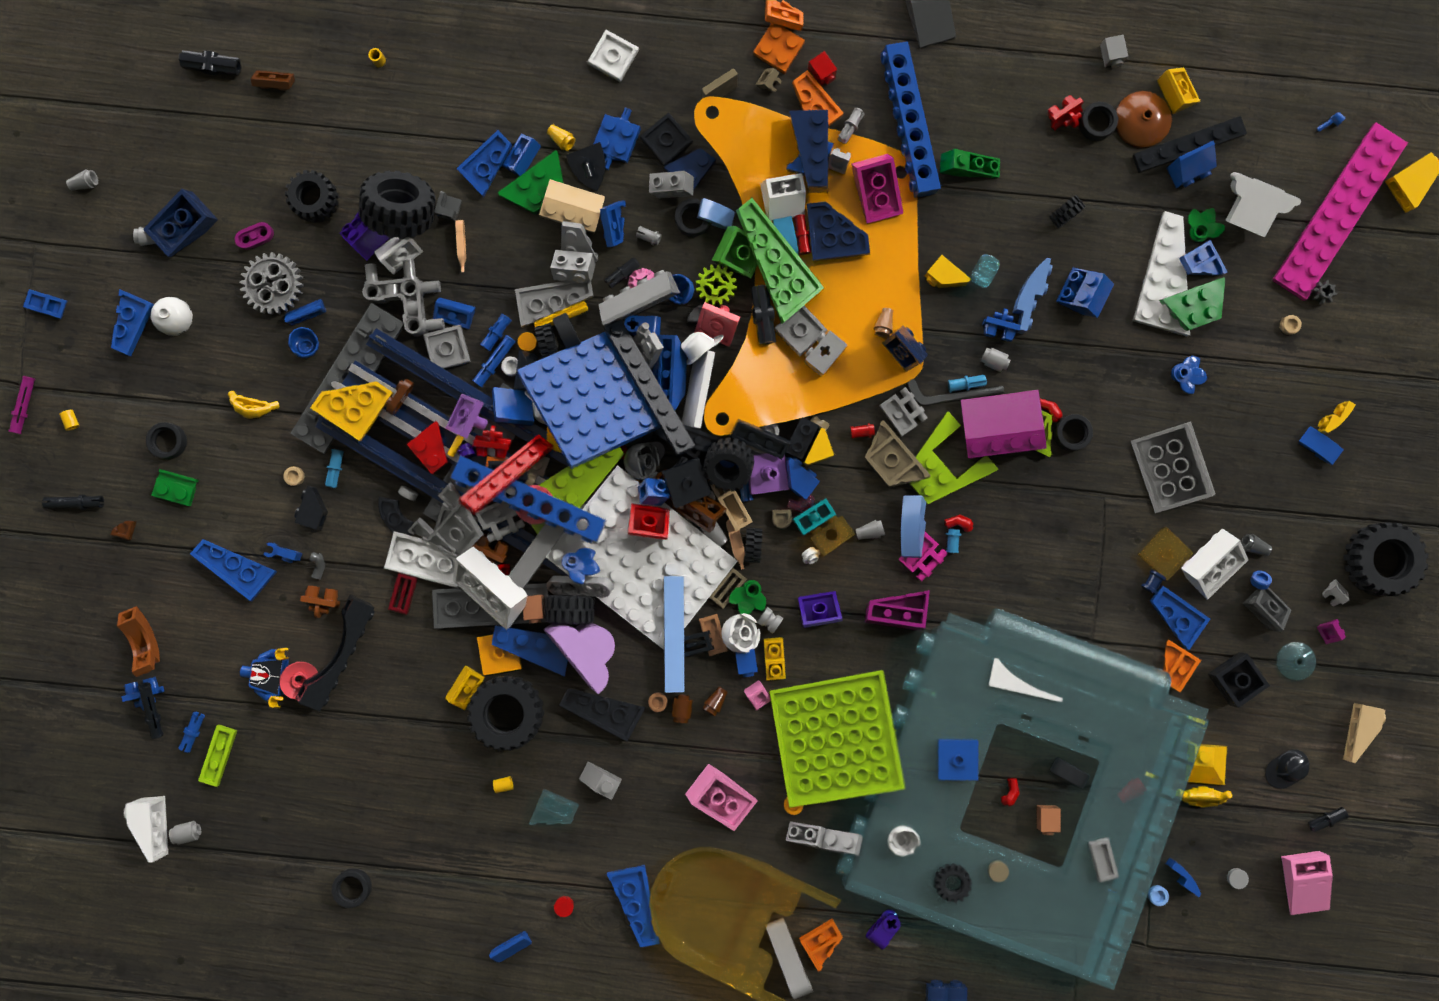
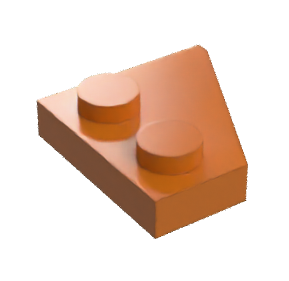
M1167 640L1165 644L1162 682L1180 693L1201 660L1172 641Z
M830 919L800 937L799 940L819 972L823 968V963L834 952V947L840 943L843 936L834 920Z

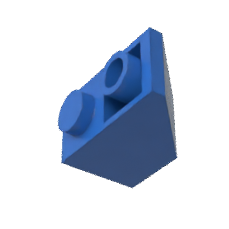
M785 457L788 488L800 498L806 500L820 482L816 479L817 474L810 469L805 470L801 466L803 463L797 458Z

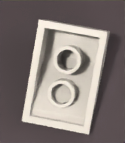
M165 796L140 798L126 804L124 817L127 819V825L148 862H154L168 854Z

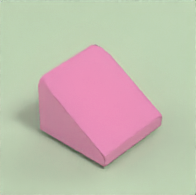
M760 681L755 682L744 690L756 710L771 701L770 695Z

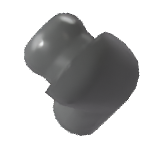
M312 552L309 560L315 563V567L311 577L321 580L325 569V561L321 553Z

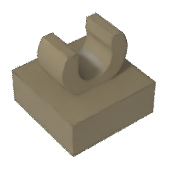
M775 68L765 69L756 86L760 89L776 92L773 83L781 84L782 82L777 77L779 72Z

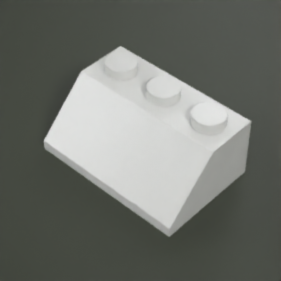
M1221 529L1190 560H1187L1181 569L1188 581L1206 599H1209L1248 561V557L1241 541L1224 529Z

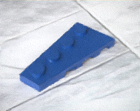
M204 539L190 553V555L251 602L277 573L273 569Z
M495 625L492 645L565 676L568 660L546 633L510 627L506 630L503 626Z
M645 865L607 872V876L614 887L616 896L620 900L622 909L630 922L640 947L660 944Z

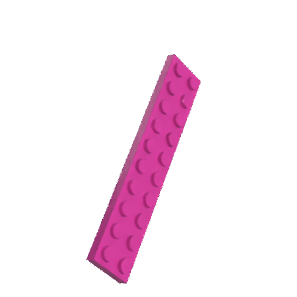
M1374 123L1272 281L1301 300L1305 301L1312 293L1311 290L1315 288L1316 283L1323 276L1408 142L1378 123Z

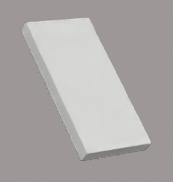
M706 351L692 365L682 424L695 429L701 428L715 356V352Z
M394 531L384 569L459 588L453 581L456 558L438 549V546L430 541L427 543L422 538Z

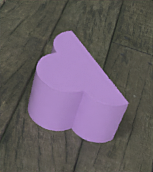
M553 623L544 628L545 633L589 688L599 694L606 687L609 677L605 663L612 657L615 649V642L611 633L594 623L580 624L576 628H572L567 624Z

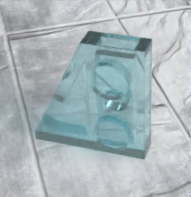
M544 789L529 824H571L579 804Z

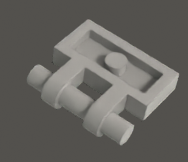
M644 322L638 327L637 335L633 337V340L649 368L653 369L663 350V346L656 333L649 331V324Z
M906 387L900 391L904 398L900 400L895 394L879 405L901 437L917 426L914 420L915 417H918L921 422L928 418L924 413L923 407L918 405L914 399L915 396ZM908 403L914 412L910 414L904 404Z
M502 501V504L494 503L476 513L483 530L491 527L493 533L487 535L489 542L496 539L499 541L503 539V536L511 532L516 533L525 526L522 519L514 521L513 517L518 514L515 510L509 508L510 504ZM507 520L509 525L499 529L497 524Z

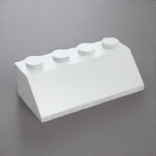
M474 546L456 558L453 581L507 630L526 606L528 596L526 592L513 583L509 576L503 574L496 564L491 563Z

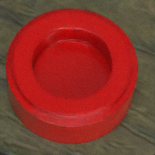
M568 896L559 897L554 904V911L560 917L569 916L574 909V902Z

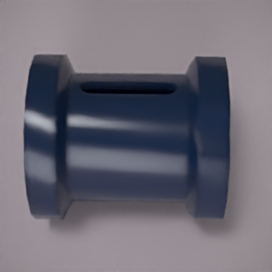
M1150 570V576L1145 583H1142L1141 587L1156 595L1158 587L1162 581L1166 580V577L1154 570Z

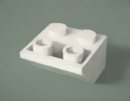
M802 173L766 179L760 184L766 216L770 221L789 216L793 218L796 215L805 214L806 189Z

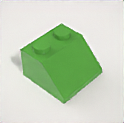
M728 226L712 261L723 267H728L733 272L752 278L758 264L745 232L737 226Z

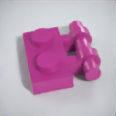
M925 532L921 558H903L901 555L898 560L912 573L919 568L921 572L916 577L922 582L932 574L931 571L938 564L941 565L948 553L942 549L937 554L934 549L939 544ZM930 555L933 559L925 566L922 562Z

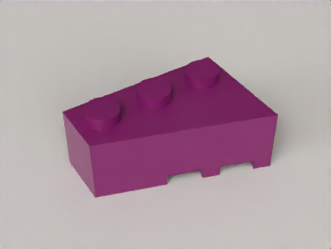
M930 590L870 600L866 607L865 623L918 631L924 630L926 628Z

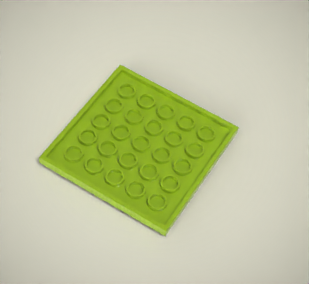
M884 670L770 691L789 808L906 789Z

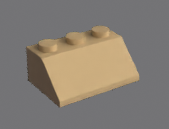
M550 179L539 216L561 224L563 221L583 224L587 232L595 234L600 217V209L603 206L605 196Z

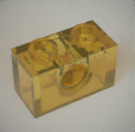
M835 515L826 521L828 523L826 527L822 529L819 526L811 532L813 536L809 539L819 550L822 557L855 535L843 516L837 517ZM829 529L836 532L834 540H829L826 537V532Z

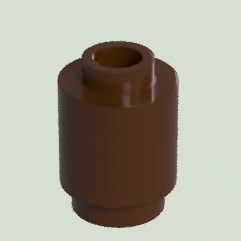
M678 694V697H674L672 708L674 722L688 723L689 719H691L693 700L689 699V695Z

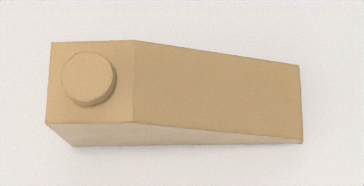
M1357 703L1353 704L1343 760L1353 763L1357 762L1381 731L1382 725L1386 720L1385 709Z

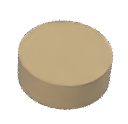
M1295 315L1286 316L1280 322V329L1286 335L1295 334L1301 329V320Z
M289 467L285 470L284 480L288 485L298 486L304 481L305 475L302 469Z

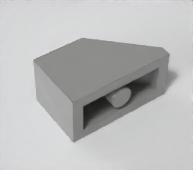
M587 762L579 778L593 791L611 800L622 780L618 776L590 762Z

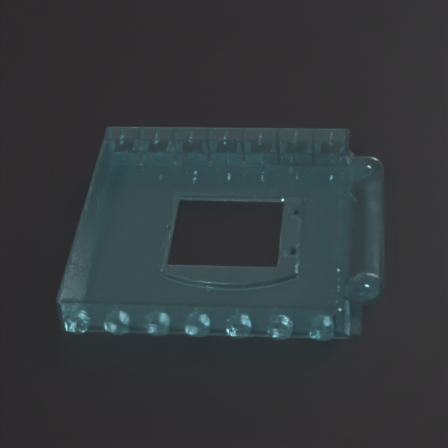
M994 608L985 626L949 613L946 622L942 621L939 627H934L932 633L922 632L916 648V653L923 655L919 669L910 667L903 683V690L910 692L905 707L896 704L892 712L906 789L863 796V800L870 802L865 817L856 814L849 832L863 836L859 856L841 854L837 863L836 874L843 876L842 883L846 890L1114 990L1209 722L1206 719L1209 709L1169 695L1171 676L1167 671L1022 617ZM994 658H998L1005 668L1020 680L1036 689L1063 698L1062 702L989 686ZM1025 714L1032 717L1031 722L1020 718L1021 715ZM998 724L1007 725L1099 761L1076 830L1061 867H1056L961 831L960 825L977 780L937 779L938 739H977L978 776ZM1079 735L1089 738L1088 743L1078 740ZM904 825L912 828L917 833L920 846L915 848L913 854L902 857L895 855L889 849L887 840L894 828ZM1107 837L1111 845L1119 877L1099 882L1088 842ZM993 861H1002L1008 867L1009 875L1005 881L996 882L989 876L988 867ZM952 863H955L957 866L959 864L970 876L972 890L968 892L969 896H965L962 902L960 900H957L958 903L953 901L951 903L947 902L946 899L941 898L935 888V874L937 871H940L939 868L941 866L943 868L946 867L945 864L952 865ZM950 876L947 878L945 885L949 890H956L960 886V879L957 876Z

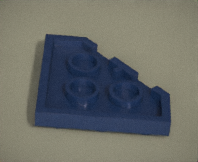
M826 201L807 204L813 262L870 255L869 238L866 232L855 226L852 221L837 212Z

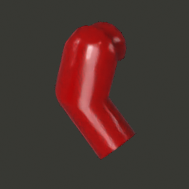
M1040 398L1041 409L1050 412L1052 422H1059L1060 418H1062V411L1055 402Z
M956 515L944 520L947 529L958 525L965 532L973 530V521L963 515Z
M1017 778L1007 779L1009 792L1001 797V803L1004 806L1014 805L1019 797L1020 792Z

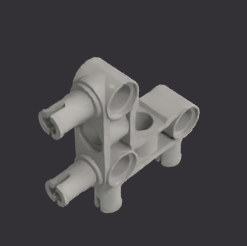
M403 260V279L378 281L376 264L365 265L366 282L362 292L363 296L376 304L402 300L404 306L403 322L408 333L419 337L428 333V331L445 329L443 318L430 320L425 318L424 293L441 292L439 280L420 281L415 274L414 260ZM415 285L414 292L408 293V287ZM377 289L376 296L370 297V292ZM419 323V328L416 331H412V324Z

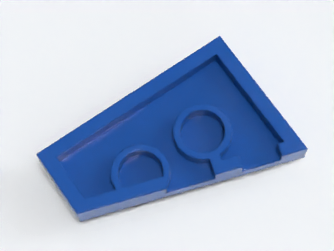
M1160 586L1157 590L1158 593L1152 597L1150 602L1184 648L1189 651L1210 621V618L1166 587Z

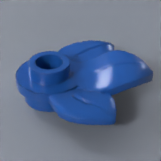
M1196 356L1185 358L1182 363L1175 365L1171 371L1172 378L1179 382L1181 389L1188 394H1194L1195 385L1203 384L1207 380L1205 371L1199 368L1200 358Z
M581 548L575 553L564 555L562 566L566 571H569V577L573 582L583 585L585 576L595 575L600 572L598 564L593 560L596 551L590 548ZM573 559L575 563L570 564L568 560Z

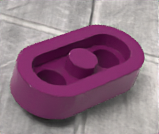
M265 222L254 224L238 231L235 235V243L244 250L252 249L269 242L274 236L273 228ZM263 231H267L265 236H262ZM246 238H249L248 243H244Z

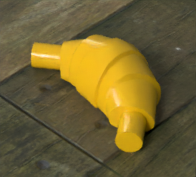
M235 391L228 393L229 401L234 407L235 412L247 419L260 418L270 413L271 410L279 408L278 401L268 403L267 401H259L237 395Z
M1198 786L1185 791L1176 789L1175 795L1180 797L1182 801L1199 807L1218 806L1232 798L1230 791L1222 793L1206 786Z

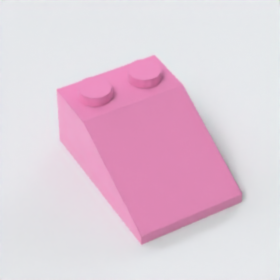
M710 764L705 767L685 793L694 807L733 831L736 830L758 801Z

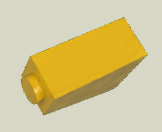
M1431 152L1385 181L1405 213L1419 206L1439 174V159Z

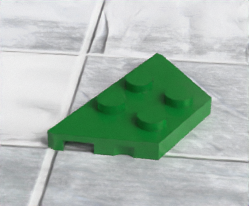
M557 150L500 190L498 195L533 214L539 212L550 179L563 183Z
M1225 277L1160 299L1159 301L1162 305L1168 307L1171 311V316L1179 321V324L1185 331L1197 328L1222 318Z

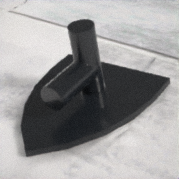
M601 142L566 155L572 172L578 180L598 191L605 174V156Z

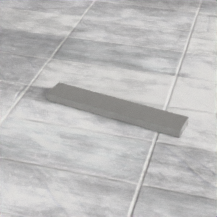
M566 511L560 514V521L563 523L569 521L570 514ZM547 524L543 526L508 575L519 588L524 589L546 556L563 535L564 527L557 525L554 528Z

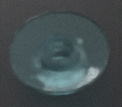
M1291 642L1283 646L1279 651L1277 665L1280 672L1286 678L1303 680L1313 673L1316 666V657L1308 645L1301 642ZM1299 658L1302 660L1300 665L1297 664Z

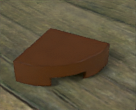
M137 521L120 523L113 528L110 535L132 540Z

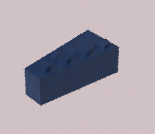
M828 110L789 111L809 193H828Z

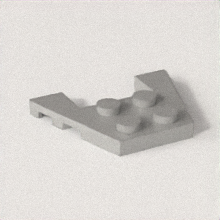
M451 482L438 495L453 510L434 531L424 520L419 518L407 531L413 535L416 533L422 537L423 541L427 543L430 541L437 545L438 549L457 558L469 550L482 537L483 532L471 512L459 504L461 496Z

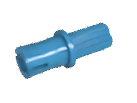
M985 375L964 376L961 379L948 380L949 392L964 389L969 391L970 388L987 385Z
M332 449L329 466L326 467L328 472L325 486L337 487L339 473L342 470L341 463L344 451Z

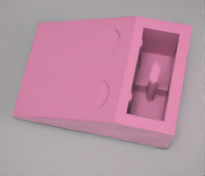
M1321 851L1281 856L1290 915L1330 910L1333 876L1330 856Z

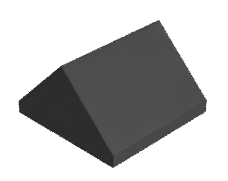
M1270 588L1265 590L1256 589L1243 602L1269 631H1283L1292 611Z

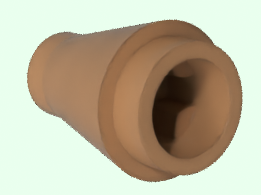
M882 308L881 314L874 326L875 335L887 338L892 333V309Z

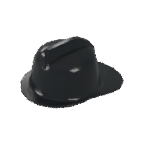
M1297 749L1288 750L1267 765L1265 770L1266 779L1276 788L1284 789L1290 787L1308 775L1309 760L1302 751Z

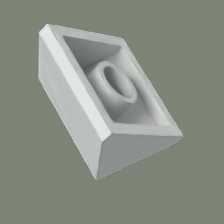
M394 237V239L391 238L374 252L379 261L394 275L403 268V260H413L423 251L413 238L399 239Z

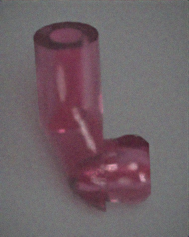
M810 494L806 500L795 501L789 499L786 508L805 512L814 506L815 498Z

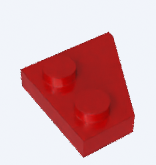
M437 421L433 422L407 444L432 475L448 463L440 426Z

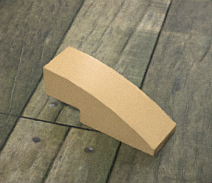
M714 484L711 486L719 503L727 508L725 513L735 531L753 522L736 491L731 492V489H728L725 492L722 488L716 489Z

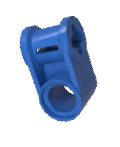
M632 315L625 319L624 325L631 336L637 335L638 327L644 322L649 324V331L651 333L655 332L657 337L660 335L661 317ZM631 322H635L636 326L634 329H631L629 326Z

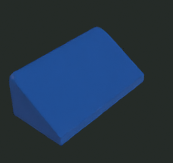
M521 134L502 166L521 176L527 171L541 145L535 139Z
M438 298L435 301L433 319L443 318L445 323L455 326L461 325L463 328L470 329L475 307Z
M319 299L287 312L284 320L293 326L327 311L323 301Z
M523 931L492 949L489 957L496 962H502L531 945L532 941L527 932Z

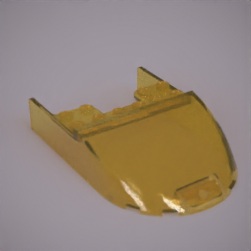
M713 847L693 848L678 854L661 869L653 884L649 904L653 929L656 936L663 943L664 948L682 963L758 1001H786L764 989L773 959L770 953L759 948V944L772 913L790 916L795 911L802 892L834 908L838 907L841 899L771 867L772 865L725 849Z

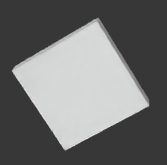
M605 30L587 63L621 82L637 55L639 48Z

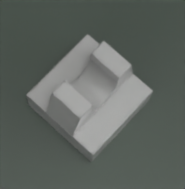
M839 148L833 149L828 161V168L844 174L849 164L851 153L847 152L845 154L840 152Z
M1336 579L1329 583V586L1322 592L1325 598L1329 595L1335 597L1330 601L1332 606L1340 603L1343 605L1349 601V593Z

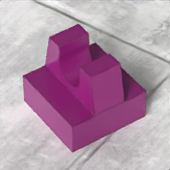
M1338 619L1320 624L1317 627L1326 644L1342 641L1346 638L1344 629H1341L1338 624Z

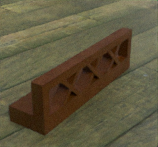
M662 471L654 479L662 480ZM709 496L700 498L702 502L693 501L678 508L674 507L671 497L665 502L669 507L708 533L714 530L716 521L727 509ZM708 508H715L718 512L714 514Z

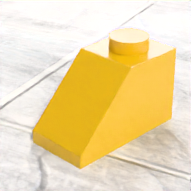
M943 255L939 257L925 274L926 281L938 288L966 286L971 280Z

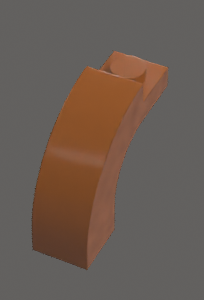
M137 606L119 613L117 626L128 639L133 652L132 673L136 677L147 674L154 670L155 663L160 662L159 648L152 628Z

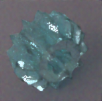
M982 255L972 270L971 281L979 287H988L1000 267L999 260L992 255Z

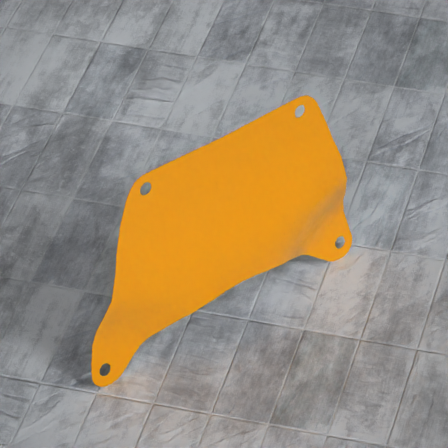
M714 96L702 98L694 110L697 129L726 165L740 195L742 205L753 198L766 214L760 184L766 179L797 174L786 169L787 165L791 164L799 154L790 117L744 101ZM709 106H715L719 110V115L715 119H710L706 116V109ZM828 128V142L833 143V149L839 148L840 152L845 154L849 152L851 153V158L844 174L828 168V193H809L805 176H803L806 189L804 215L807 231L810 232L807 204L826 201L837 212L843 214L855 226L868 234L870 255L813 262L811 239L809 236L811 253L799 255V257L824 287L804 306L828 330L825 334L832 331L847 344V347L821 377L804 363L806 352L799 357L776 332L775 343L759 345L757 327L753 322L751 314L746 339L733 366L705 406L704 422L707 429L713 434L719 436L730 434L737 419L761 427L834 410L905 384L921 372L924 361L906 372L882 344L887 338L875 335L874 330L882 308H890L893 310L892 333L890 336L904 325L905 328L908 327L913 332L915 340L923 344L918 271L917 197L914 198L913 192L910 191V176L907 174L902 179L897 178L904 214L866 223L851 163L889 154L894 158L895 168L898 166L905 167L906 158L900 150L854 134L851 135L846 144H843L838 140L841 131ZM757 265L755 270V286L766 285ZM770 296V303L775 313V321L773 323L775 328L781 321ZM815 342L811 347L815 348L819 343ZM825 349L820 355H827L828 350ZM721 412L729 416V422L724 426L716 422V416Z

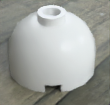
M165 297L159 299L151 309L153 325L164 334L171 336L180 335L183 331H187L192 323V311L186 302L178 298Z
M745 613L730 617L724 623L721 632L725 646L731 651L746 653L750 652L749 649H755L760 641V629L756 627V620L751 615Z

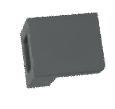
M441 191L434 213L439 218L456 222L462 201L447 196L445 192Z

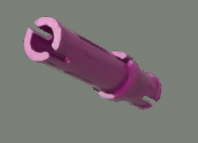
M22 376L14 411H11L13 416L9 432L22 434L25 418L28 417L26 413L35 381L34 378ZM27 387L24 402L22 403L25 388ZM20 407H22V410H21V413H20V418H19V421H18V423H17V419H18Z

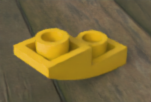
M1351 401L1338 404L1334 409V414L1325 416L1320 420L1318 431L1325 434L1337 428L1350 415L1356 404Z
M783 637L765 638L766 680L786 679Z

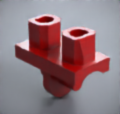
M1069 95L1062 101L1063 109L1060 110L1056 105L1048 109V117L1051 120V127L1054 131L1062 125L1065 127L1070 125L1073 128L1079 126L1078 119L1082 117L1081 113L1083 112L1081 106L1083 100L1081 98L1076 100Z
M492 425L490 431L483 430V436L476 435L475 440H473V446H476L477 456H487L488 448H495V457L505 458L511 445V439L502 438L503 432H496V426Z

